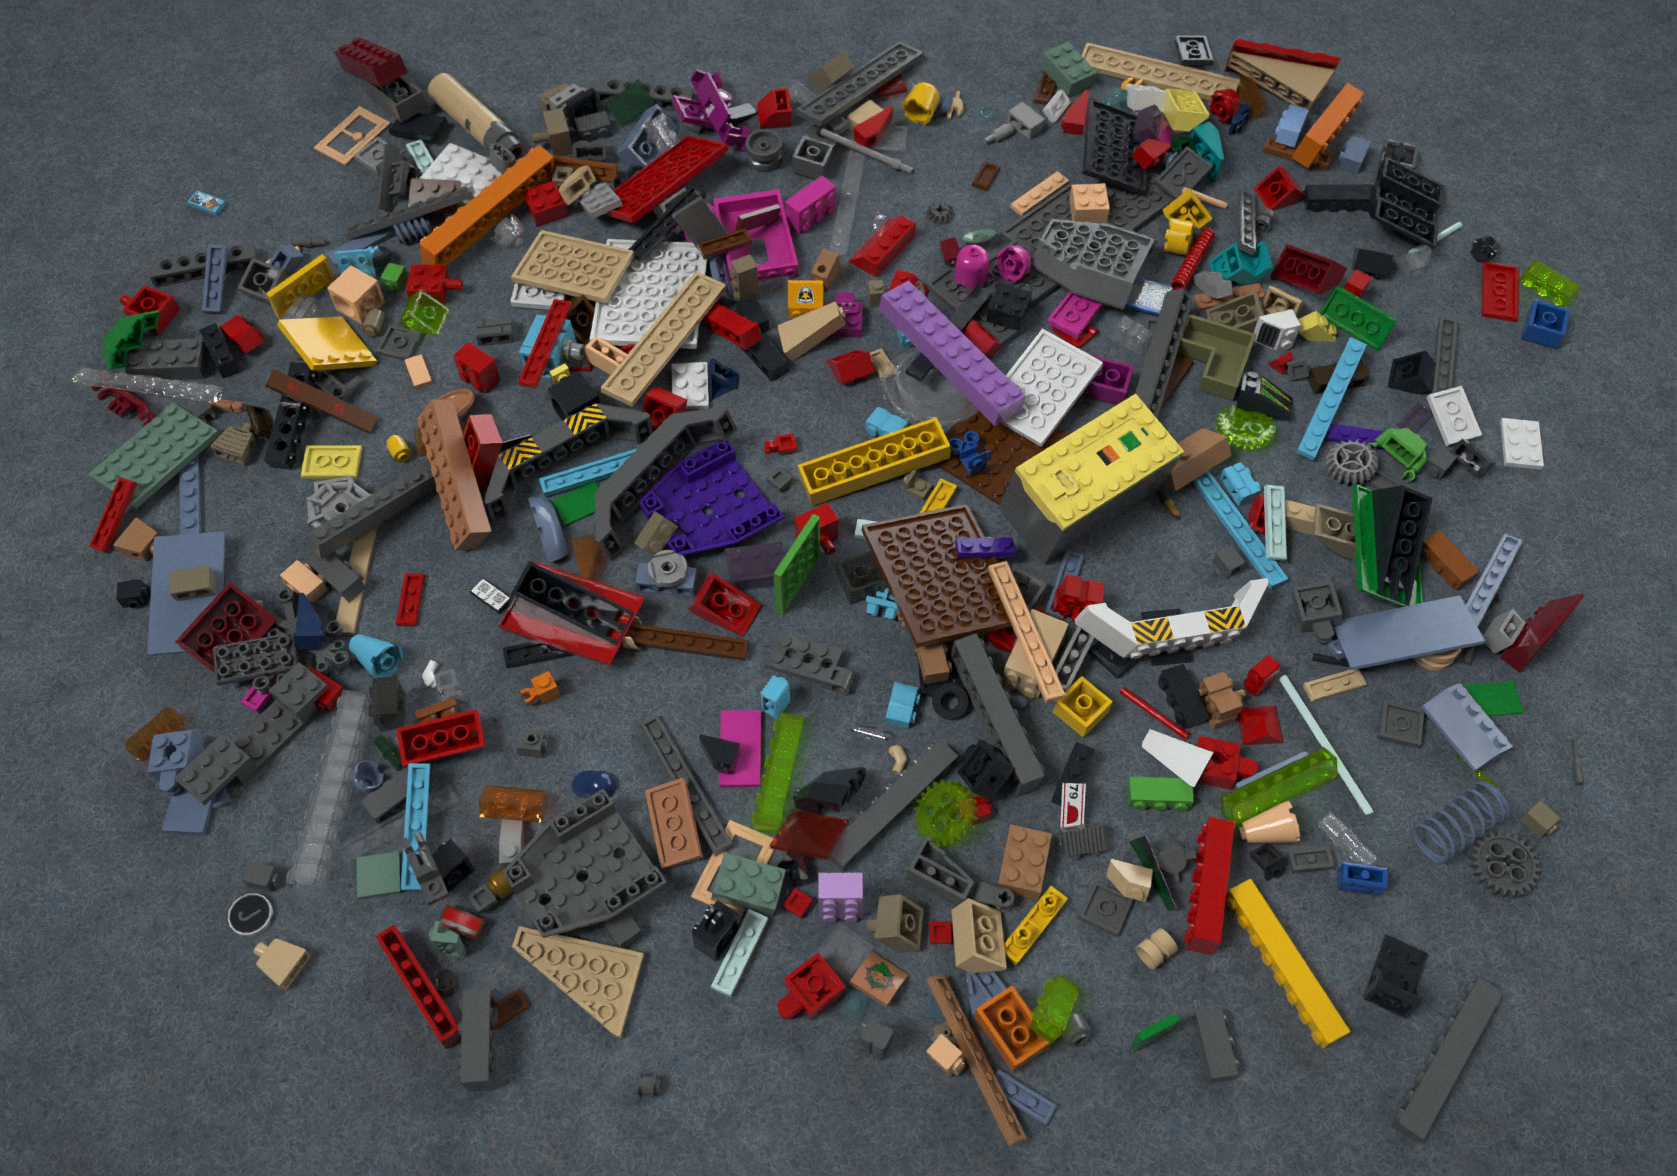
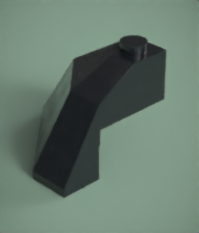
M858 767L821 773L801 789L795 791L793 796L795 808L816 818L823 806L840 813L844 803H849L853 793L858 792L866 777V768Z

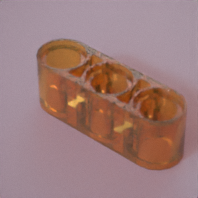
M1242 76L1239 80L1237 94L1243 105L1248 103L1251 106L1250 117L1259 119L1263 115L1266 102L1254 79L1251 76Z
M165 708L126 741L125 748L135 760L145 761L150 757L153 736L181 731L185 725L184 720L175 709Z

